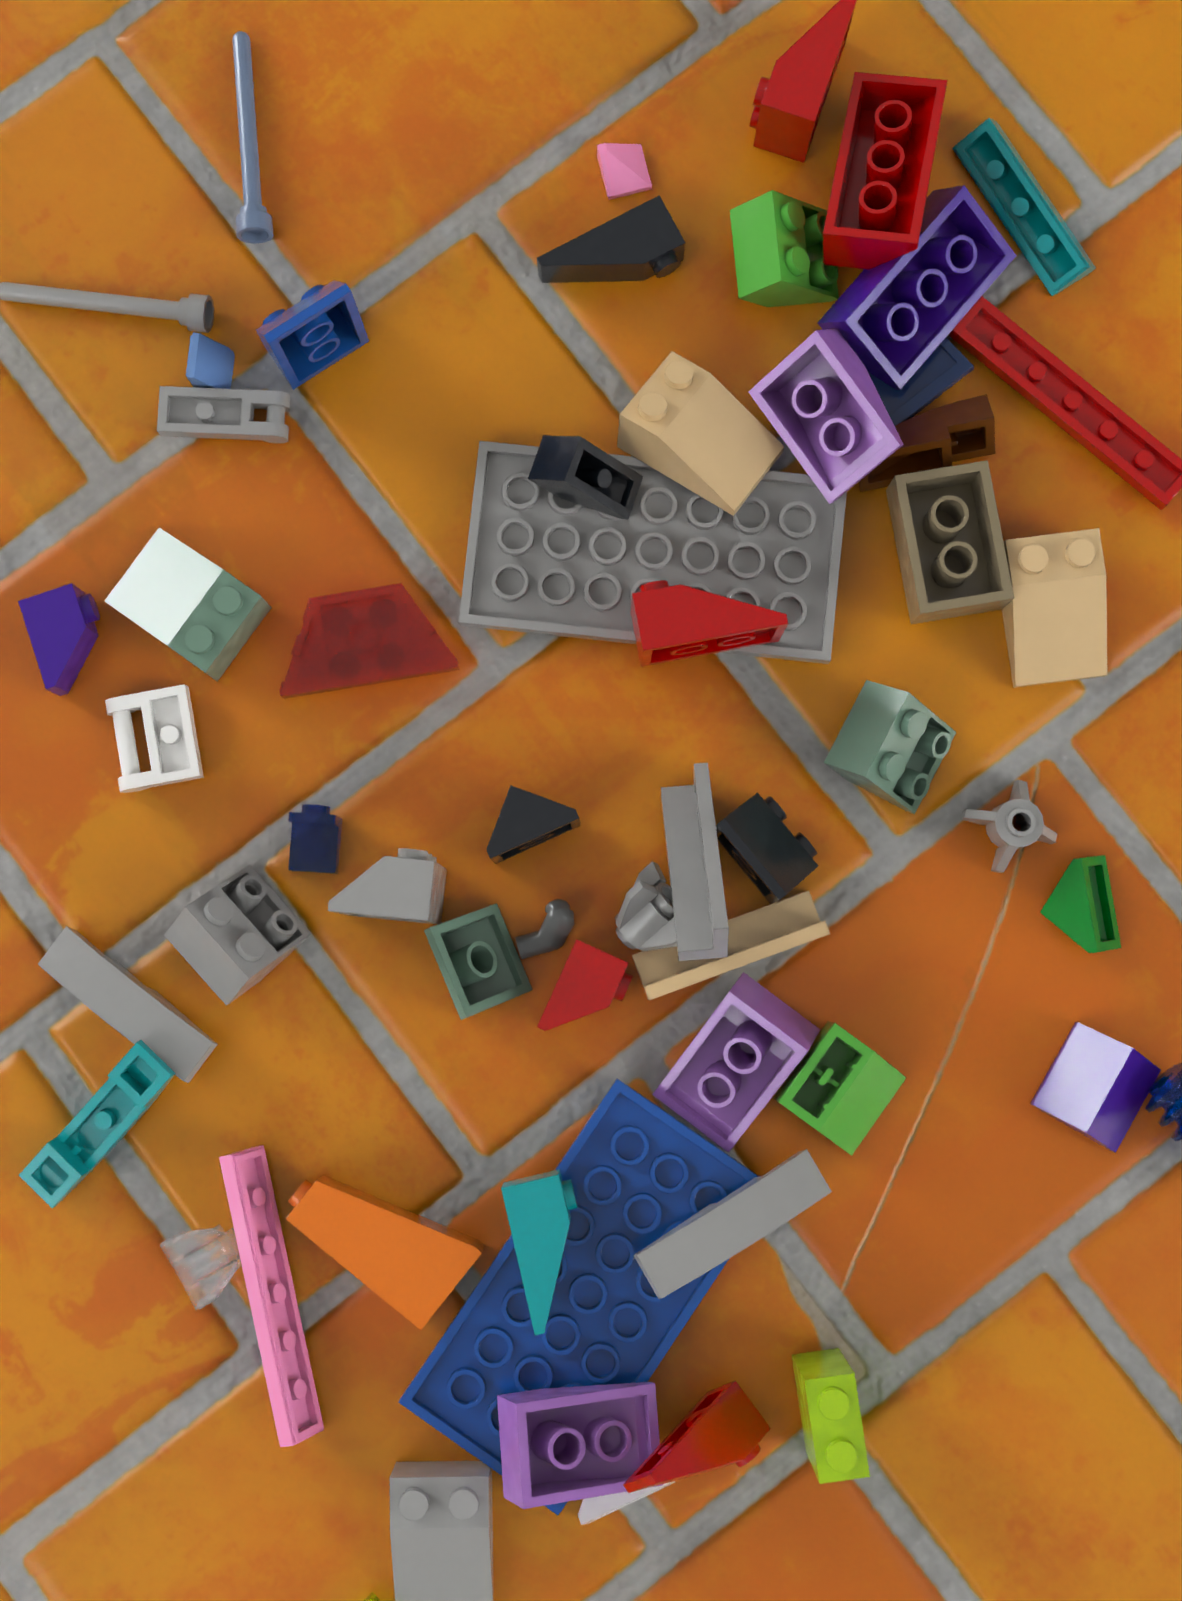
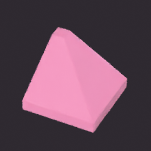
M603 143L597 145V159L608 200L652 189L641 144Z

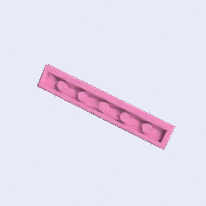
M264 1145L221 1156L219 1160L280 1447H289L323 1431L324 1425Z

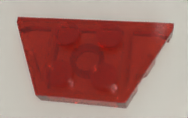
M402 583L309 598L302 619L303 627L301 633L296 637L291 652L293 657L285 681H282L279 691L280 696L286 699L457 671L460 668L455 656L450 652Z

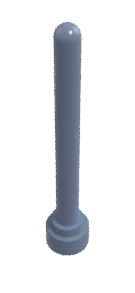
M238 31L233 35L232 43L244 205L240 208V213L235 218L236 234L240 241L256 244L270 241L273 238L272 216L267 213V208L262 205L251 41L247 33Z

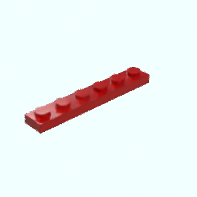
M983 296L980 297L949 333L948 336L1160 510L1166 507L1182 488V459Z

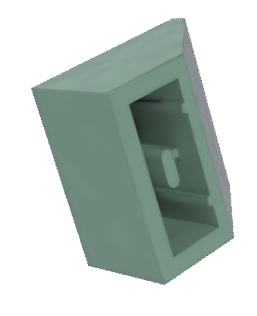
M866 680L824 763L849 782L907 812L915 814L922 799L929 790L930 783L937 769L950 749L956 731L909 692Z

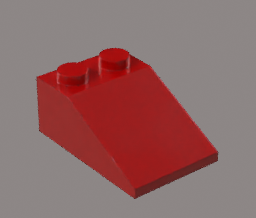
M840 0L776 60L770 79L761 77L753 101L755 107L749 123V127L756 129L754 147L802 163L805 162L847 41L857 0Z
M666 580L643 584L639 587L640 592L632 593L630 613L641 667L778 642L788 625L787 614L681 584L669 586Z

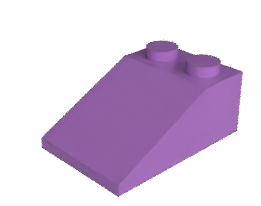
M838 329L816 330L748 391L829 504L834 503L904 445L866 367Z
M743 972L652 1095L729 1153L809 1051L820 1029Z
M653 1382L544 1388L497 1395L503 1495L505 1499L522 1509L627 1492L623 1484L660 1445L656 1387Z

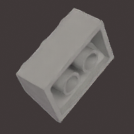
M398 848L397 857H382L329 900L328 911L348 916L440 924L442 921L447 869L437 863V857H432V854H428V851Z

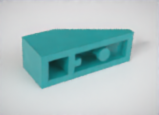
M560 1169L504 1182L501 1187L534 1335L545 1333L570 1225L571 1215L569 1210L578 1208L572 1180L562 1181Z

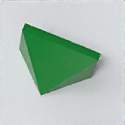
M1106 856L1073 859L1040 913L1088 953L1121 948Z

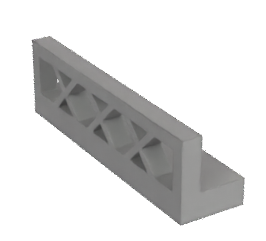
M708 763L694 764L693 785L661 787L678 961L728 957L729 926Z

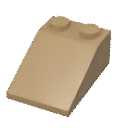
M671 351L619 414L618 448L733 516L784 451V445L711 373Z
M1099 528L1005 540L1004 547L1014 599L1002 609L1013 688L1107 676L1106 569Z

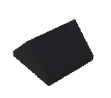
M511 785L487 846V853L495 864L500 863L579 827L580 818L574 808Z

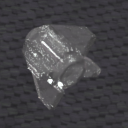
M220 1224L214 1228L179 1232L160 1244L163 1253L184 1286L195 1310L198 1308L200 1310L215 1301L235 1272L242 1267L234 1229L231 1228L225 1232Z

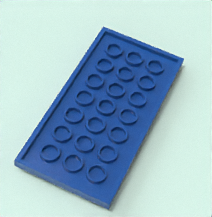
M616 1078L555 1169H560L562 1181L572 1180L578 1208L569 1210L571 1215L570 1225L545 1333L534 1335L511 1234L398 1402L501 1476L502 1465L497 1395L544 1388L648 1382L728 1260L664 1298L658 1299L633 1255L709 1204L719 1202L753 1178L760 1177L618 1078ZM567 1502L545 1505V1507L559 1515Z

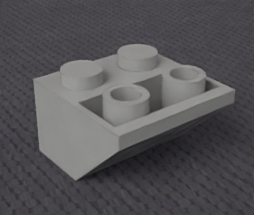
M249 864L185 906L164 936L227 1006L259 983L312 933Z

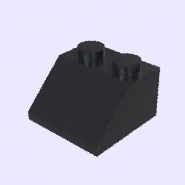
M757 792L716 825V831L720 844L771 904L782 899L818 867V864L813 860L817 852L802 833L799 832L794 836L782 821L787 816L779 804L771 796L763 799Z

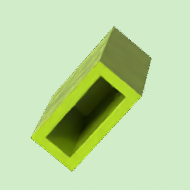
M839 1348L793 1354L792 1361L805 1450L819 1484L870 1477L855 1373Z

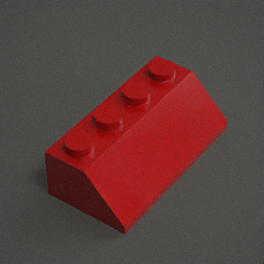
M854 72L823 230L824 265L870 270L918 249L947 89V80Z

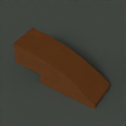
M987 394L956 401L897 424L895 428L904 445L859 481L860 492L888 487L895 475L950 467L952 462L996 454L995 421Z

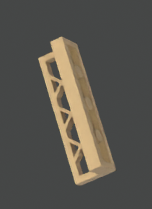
M809 891L728 920V957L678 961L677 947L642 951L632 955L647 999L652 1000L829 935L830 932L826 921H820Z

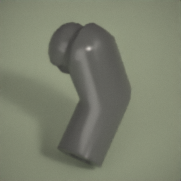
M562 899L550 901L545 907L547 915L540 930L515 937L521 960L558 950L564 945L574 926V912L570 910V905L567 901Z

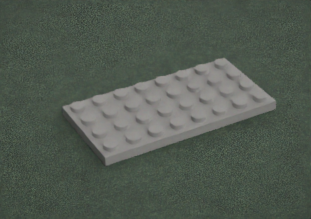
M479 441L459 614L460 626L636 644L630 613L632 593L640 592L639 587L643 584L666 580L669 586L681 584L787 614L788 625L778 642L719 653L823 664L830 663L847 492L834 503L829 504L808 474L769 470L733 516L637 458L609 454L643 476L629 519L626 520L561 499L530 481L528 476L539 447Z

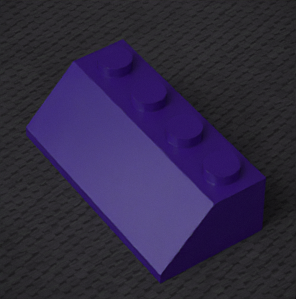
M965 185L933 190L926 199L918 249L870 270L864 269L817 324L822 330L838 329L869 373L892 388L901 390L1017 255Z

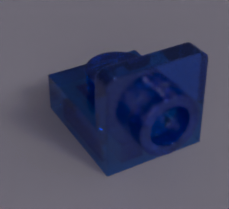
M304 804L302 805L301 813L289 812L288 822L292 823L288 870L294 872L338 874L342 818L337 815H330V807L323 805Z

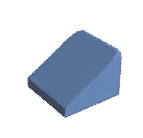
M193 333L190 336L186 377L193 387L231 389L235 354L230 348L200 333Z

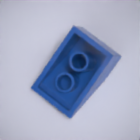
M335 280L325 286L317 285L309 289L302 296L299 303L288 310L281 309L271 313L265 318L262 326L256 329L263 345L293 390L369 342L350 288L346 283Z

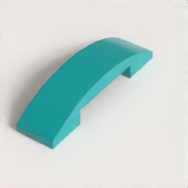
M142 1040L138 1041L107 1075L109 1079L62 1132L40 1150L19 1176L51 1208H54L128 1133L162 1093L175 1075V1072Z

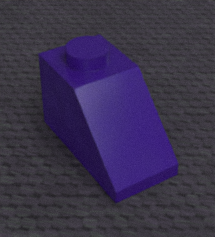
M73 583L18 601L45 688L58 696L69 693L99 636L95 621L100 620L96 602L90 593L85 594Z

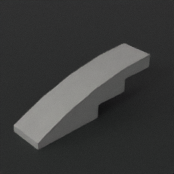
M65 927L38 963L42 969L133 1044L142 1040L184 1082L189 1083L218 1045L156 990L146 987L119 962L105 956L78 931L70 927Z
M802 1150L763 1176L753 1178L719 1202L709 1204L633 1256L658 1299H662L754 1244L832 1191L808 1150Z

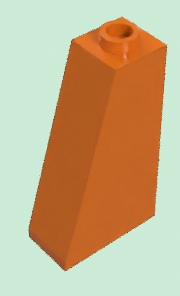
M324 1175L313 1184L306 1179L288 1200V1203L294 1207L285 1218L289 1223L419 1330H422L479 1258L485 1247L478 1239Z

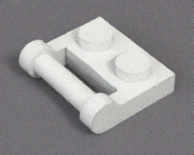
M187 685L172 686L105 700L107 715L113 717L122 776L118 778L120 793L137 792L151 787L204 778L190 691ZM138 710L142 711L151 771L146 772L140 771L131 713Z

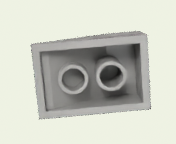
M482 1461L395 1463L390 1475V1538L395 1601H494L492 1469Z

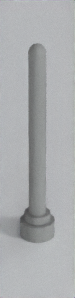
M10 282L0 283V299L4 301L178 320L179 324L187 326L189 331L203 333L211 331L214 320V303L210 295L191 293L188 298L182 297L180 301H170Z

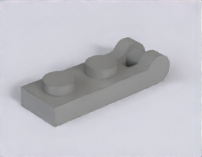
M160 386L157 432L160 436L263 440L269 443L288 442L289 426L285 424V412L290 411L291 395L274 390ZM254 409L267 410L266 422L254 421Z

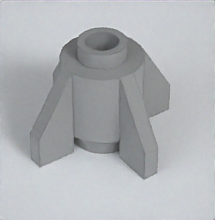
M1022 780L1014 781L1009 801L998 805L992 811L965 809L961 816V820L986 825L988 837L992 843L999 847L996 848L991 871L997 873L1005 871L1017 849L1029 846L1036 841L1048 844L1056 843L1058 835L1044 825L1042 813L1030 801L1028 784ZM1014 816L1016 817V823L1021 825L1020 831H1017L1012 825Z
M653 861L639 873L634 886L626 893L620 912L615 916L616 934L621 942L630 949L637 948L641 951L677 947L671 887L665 883L666 879L659 865Z

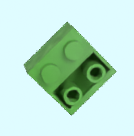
M773 190L730 210L739 299L765 307L832 302L839 298L837 285L838 268L837 266L824 265L823 230L827 210Z
M827 1021L815 1038L809 1051L791 1072L773 1099L852 1156L906 1077L875 1051L839 1025Z

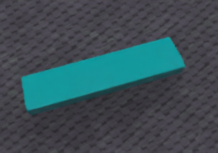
M988 118L952 148L1051 296L1058 294L1096 269L1087 253L995 120Z

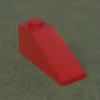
M736 1381L730 1382L708 1391L628 1478L623 1486L628 1493L717 1470L734 1463L738 1467H742L758 1455L761 1450L758 1443L771 1428Z

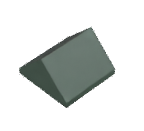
M497 903L424 930L461 1020L533 990Z

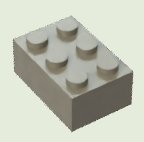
M988 460L895 475L886 489L910 623L917 624L1002 610L1014 599Z

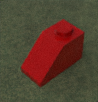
M576 939L537 1028L547 1031L603 1010L610 1006L613 998L622 1002L633 978V975L625 972L629 963Z

